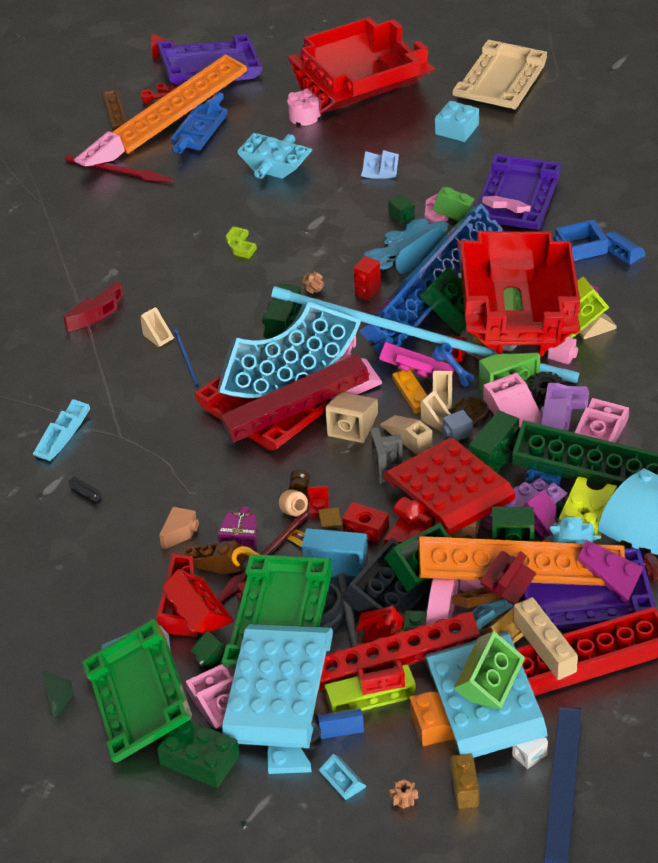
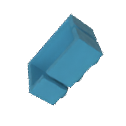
M306 528L302 543L303 557L330 558L331 577H337L339 573H344L346 578L355 579L368 564L367 534Z

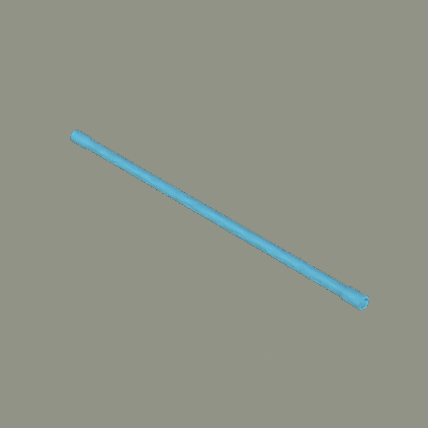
M274 286L271 297L284 301H291L302 305L310 302L360 319L361 322L442 345L448 343L453 348L484 357L497 354L495 350L297 294ZM540 363L541 373L545 371L546 374L552 372V375L556 373L562 380L577 384L580 373Z

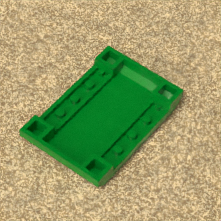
M250 554L246 568L248 577L230 644H226L222 659L224 667L236 668L244 632L249 624L300 627L320 626L331 579L330 558Z
M155 619L82 661L86 677L92 683L109 741L106 743L110 757L115 763L191 720L192 713L165 634Z

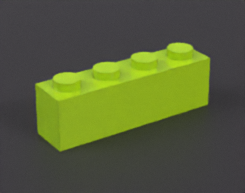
M408 664L402 666L405 672V687L362 695L357 676L326 684L325 695L330 712L361 708L363 711L410 699V696L416 695V683Z

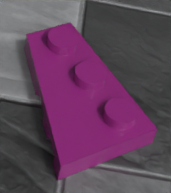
M586 540L577 558L594 576H599L611 591L614 590L619 594L621 600L627 604L643 567Z

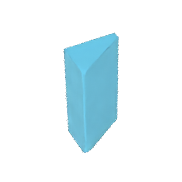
M332 754L319 769L323 776L346 800L366 787L352 769L335 754Z

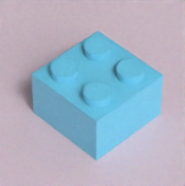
M449 101L435 117V134L465 142L479 125V108Z

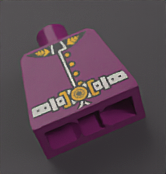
M245 506L240 507L238 512H228L218 531L219 543L235 540L239 547L246 546L252 550H257L256 514L250 513V509Z

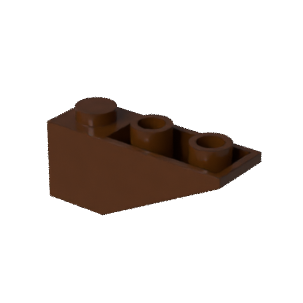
M235 540L189 547L184 552L186 556H193V567L221 574L240 572L247 558L245 554L237 555V561L240 563V566L237 567L233 564L231 559L232 552L239 547Z

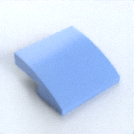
M383 150L382 155L365 151L361 176L374 179L396 177L399 154Z

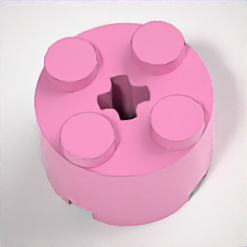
M309 89L292 92L288 95L289 120L292 123L296 124V122H299L301 125H310L318 121V117L321 116L320 100Z

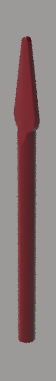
M66 154L65 161L76 163L74 159L77 156ZM105 162L90 165L142 177L145 181H174L172 178L151 170L141 171Z
M304 512L299 515L260 555H271L309 517L308 513ZM246 568L239 575H235L230 579L218 596L220 602H223L238 591L237 584L245 582L248 577Z

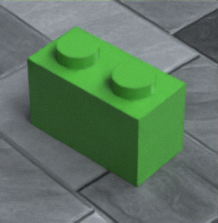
M443 186L438 193L433 211L461 221L462 217L472 209L475 198L470 197L468 194L454 191L450 187Z

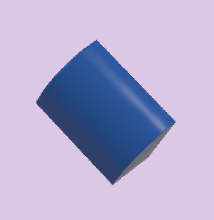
M612 231L606 234L608 251L629 265L645 256V251L618 232Z
M361 708L317 715L321 729V739L364 732Z

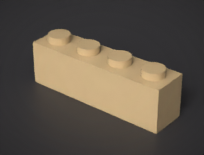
M532 597L515 604L514 623L557 680L576 673L578 655L535 599Z

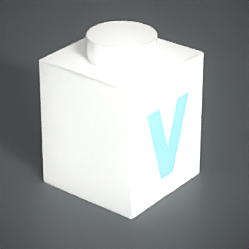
M546 737L515 745L513 746L512 756L529 769L547 756L548 741Z

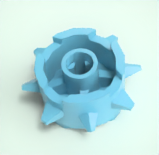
M576 517L562 518L560 523H554V526L549 527L553 535L545 537V539L548 538L555 543L585 544L586 540L593 543V540L601 539L600 536L594 535L592 523L589 522L587 525L582 522L581 518Z

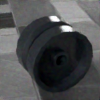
M329 583L319 627L332 628V631H335L344 620V608L339 589L334 584Z

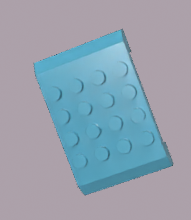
M249 624L245 629L224 716L223 734L237 739L238 744L309 748L313 732L311 722L326 651L330 650L333 636L332 628Z
M507 631L498 634L515 649L510 634ZM477 640L425 655L429 672L433 677L453 732L459 755L472 754L474 758L548 736L542 713L523 666H521L502 709L498 710L469 702L454 689Z

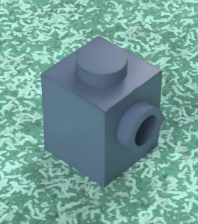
M461 410L443 418L442 433L445 437H452L456 441L473 435V421L464 410Z

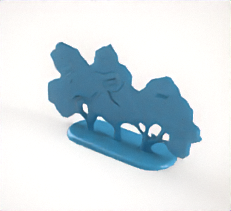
M427 218L414 219L406 225L405 231L395 230L385 233V238L387 239H385L384 243L388 247L366 251L364 256L380 261V269L382 270L389 269L393 265V261H395L397 271L400 274H407L415 269L445 237L444 232L448 230L447 226L449 223L439 221L428 224ZM391 256H397L395 259H388Z

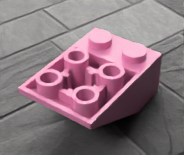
M518 373L484 384L483 401L487 403L488 408L494 415L500 410L519 418L520 428L523 420L536 424L542 422L541 413L532 394Z

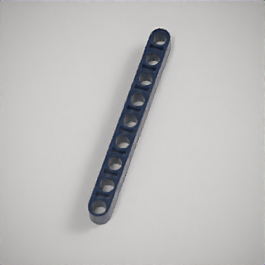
M559 706L544 863H568L582 710L579 707Z

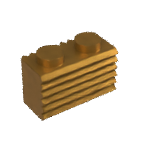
M463 754L450 757L451 776L457 808L478 807L479 784L473 755Z

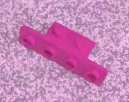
M387 342L384 344L379 357L381 361L398 366L399 369L409 372V370L416 372V375L424 378L427 376L433 378V371H452V375L454 372L453 367L448 363L438 362L434 358Z

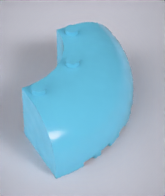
M310 302L305 303L301 306L293 323L280 335L259 341L240 338L232 340L220 377L218 392L237 397L260 398L335 364L352 342L361 320Z
M643 468L625 480L608 501L601 516L598 531L618 542H621V540L629 542L633 548L651 549V553L658 555V475Z

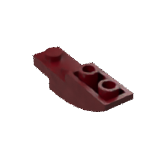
M114 282L93 300L87 297L64 315L65 329L71 331L88 326L117 310V302L124 297L122 283Z

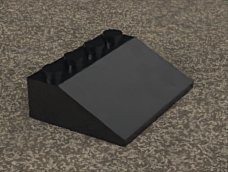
M391 538L349 584L341 598L361 613L393 606L404 619L406 610L411 611L432 586L434 578L407 592L385 559V556L395 546L399 545L395 539Z

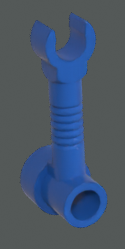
M445 343L432 350V357L438 362L446 359L459 375L463 386L469 385L466 378L470 382L474 380V376L465 371L452 356V346Z

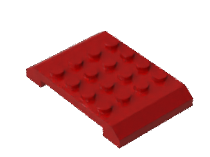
M221 374L195 392V399L201 407L221 419V415L258 399L219 393L218 386ZM323 401L248 437L268 450H276L322 415L329 403Z
M452 437L383 472L385 481L394 488L400 487L411 498L422 504L424 509L434 516L438 523H441L449 535L492 513V507H503L516 500V494L507 480Z

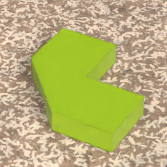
M233 226L225 238L234 255L250 259L257 249V245L244 241L249 235L247 229Z

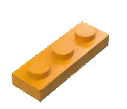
M402 370L393 373V381L414 413L421 412V401L427 394L412 371L406 372Z

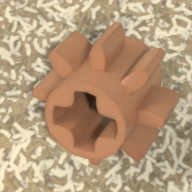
M315 271L313 273L308 272L302 279L303 289L311 294L313 292L318 293L324 285L322 281L323 276Z
M406 779L394 782V789H390L393 805H398L402 809L410 805L414 806V799L418 798V790H415L414 782L410 783Z

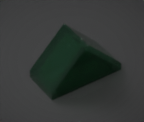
M43 671L42 676L53 717H56L74 695L72 682L48 671Z

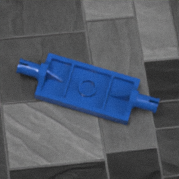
M216 92L205 104L200 103L188 115L170 138L171 144H174V152L181 154L186 147L195 150L202 149L228 114L227 109L221 108L219 105L224 99V95L221 92L219 94Z

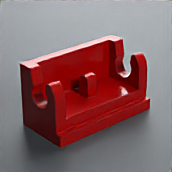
M393 606L360 614L356 632H361L362 628H364L365 633L362 636V642L366 644L377 638H386L400 631L405 620Z
M396 660L397 666L395 668L365 674L362 667L357 668V677L362 695L405 687V672L401 661Z

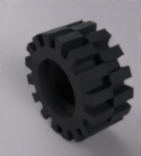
M545 371L542 375L536 373V376H532L529 390L537 404L540 405L541 402L543 405L545 404L547 389L542 388H547L548 383L564 385L562 378L558 377V374L552 375V372L546 374Z

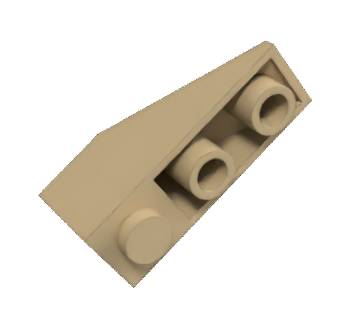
M394 415L380 424L392 436L401 434L402 444L416 455L432 447V430L420 420Z

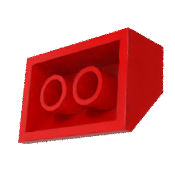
M178 569L162 586L167 593V599L175 604L177 613L185 618L188 622V628L193 632L203 634L206 631L212 632L234 621L206 581L200 576Z

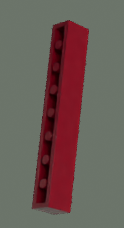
M358 354L352 355L221 415L223 427L233 443L244 439L251 434L369 381L367 367Z

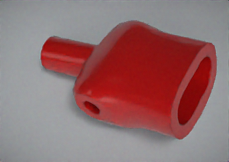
M402 497L394 506L393 513L403 518L407 523L419 520L429 525L432 520L431 517L423 514L425 511L424 506L416 500Z

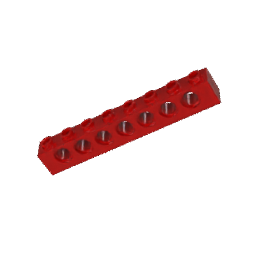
M460 613L453 618L440 619L433 624L420 625L406 632L400 631L386 638L380 637L366 644L360 643L352 648L336 650L332 654L325 655L318 692L324 691L326 684L357 676V668L362 667L365 674L394 668L397 666L396 660H400L402 666L424 661L426 654L477 640L480 637V633L473 613ZM454 630L460 631V632H458V633H456V634L451 633V632L454 631ZM434 636L439 637V638L436 639V640H432V639H431V638L434 637ZM415 642H416V643H419V644L416 645V646H411V645H410V644L415 643ZM391 649H398L396 652H390ZM371 655H378L375 658H369ZM351 661H357L355 664H348ZM331 667H336L335 670H332V671H329V670H328V669L331 668Z

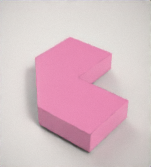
M438 194L426 200L424 218H427L430 224L449 220V217L433 211Z
M483 196L482 203L491 208H507L515 213L530 212L531 206L521 201L499 196Z

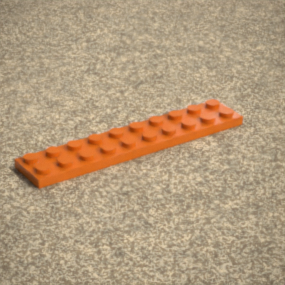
M225 54L112 133L120 136L125 149L124 152L128 154L247 72V67Z
M419 536L418 539L420 578L481 580L501 551L514 557L521 551L527 555L523 564L536 572V576L531 583L607 585L599 576H594L577 560L584 544ZM599 545L625 558L624 546Z

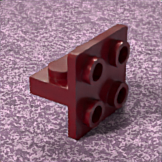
M501 551L481 579L480 584L510 604L515 605L536 576V572L523 564L527 557L523 552L520 551L514 557Z

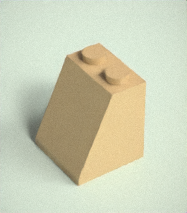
M345 392L339 394L326 407L328 436L364 443L378 414V399Z

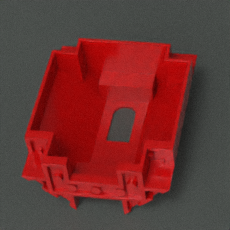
M368 17L304 37L301 52L288 56L300 90L309 89L320 100V114L418 82L421 78L436 70L427 62L428 48L422 42H414L413 50L402 40V25L395 19L377 24L372 18Z
M478 231L477 241L458 240L467 331L470 334H475L485 346L491 347L497 354H502L503 345H537L538 353L542 357L545 355V351L551 347L556 348L565 342V338L571 334L576 335L581 331L578 317L580 296L571 242L552 241L551 232ZM506 288H516L521 292L523 310H505L503 291Z

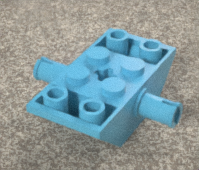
M253 133L238 149V154L255 171L254 174L257 178L263 179L267 174L283 179L298 168L312 149L293 144L295 137L292 134H287L283 140Z

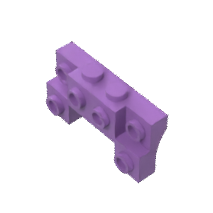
M548 383L545 404L541 408L542 422L539 424L569 431L572 409H585L588 406L589 390L587 386L575 387L559 383Z
M539 478L531 484L524 482L513 489L516 494V500L503 507H522L542 491H545L553 499V503L556 506L558 501L566 503L568 493L555 483L549 485ZM492 513L481 518V525L488 530H492Z

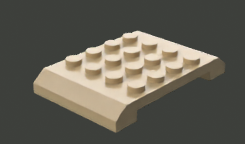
M487 40L482 48L481 56L462 82H458L454 87L453 96L516 109L543 69L547 52Z

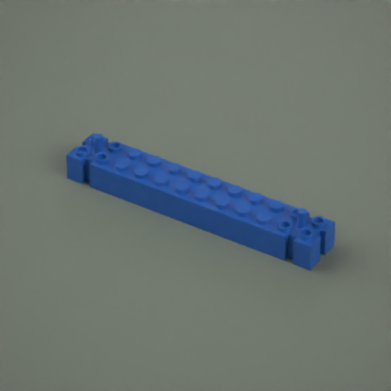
M481 203L475 206L462 217V220L449 231L373 315L417 327L432 310L420 295L448 267L461 278L458 240L477 241L478 231L501 232L503 229L495 219L491 221L488 217L490 213ZM365 323L359 330L367 341L374 342L373 348L379 355H381L386 342L399 347L402 341L409 336Z

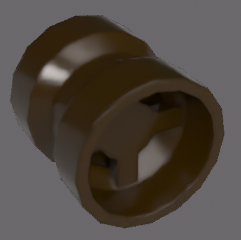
M301 469L294 470L290 475L288 489L296 490L306 495L310 480L308 472Z

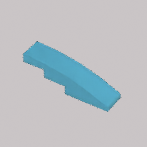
M72 399L65 412L61 411L55 423L49 424L33 455L51 461L81 425L90 410L89 404Z

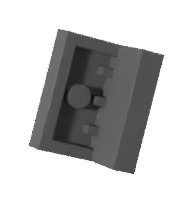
M378 427L370 428L372 458L380 483L387 482L383 478V472L403 462L401 434L381 438Z

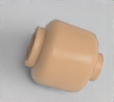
M286 490L279 498V507L283 513L297 517L307 510L308 499L302 492Z

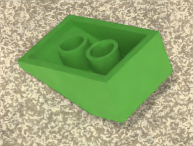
M495 354L479 360L480 390L484 392V384L514 373H518L529 387L532 376L540 373V354Z

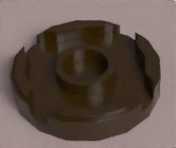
M469 397V399L460 398L451 406V414L464 410L473 421V427L483 424L489 417L487 403L477 397Z

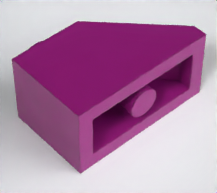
M542 491L522 507H534V530L544 541L545 537L553 534L549 527L554 526L556 506L553 503V499L545 491Z

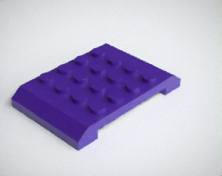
M248 34L233 35V41L174 46L173 41L157 42V48L169 81L177 86L183 84L225 54L247 67V72L236 78L235 81L254 79L262 73V65Z
M495 154L489 176L477 204H474L473 208L481 203L490 213L488 217L491 221L495 219L498 224L540 230L559 180L561 163ZM483 196H499L521 201L531 206L530 212L515 213L507 208H491L483 204L482 199Z
M640 548L624 549L625 559L643 567L627 604L621 600V596L614 590L611 591L607 586L530 583L523 594L524 601L532 597L535 599L558 630L586 628L654 606L656 607Z

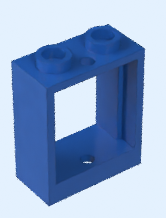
M595 219L555 229L554 241L570 242L590 237L592 242L572 246L574 261L607 254L608 239Z

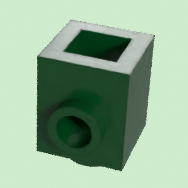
M401 194L388 201L389 215L402 224L415 217V205L413 201Z
M206 631L197 640L191 651L197 656L195 660L205 667L208 664L215 668L223 658L226 645L218 637Z

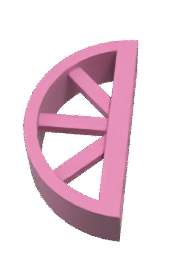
M433 579L426 625L433 624L440 619L453 618L455 604L451 603V598L453 595L458 594L459 579ZM434 636V637H432L431 639H432V640H436V639H438L439 637Z

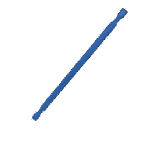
M174 329L195 386H199L178 330Z

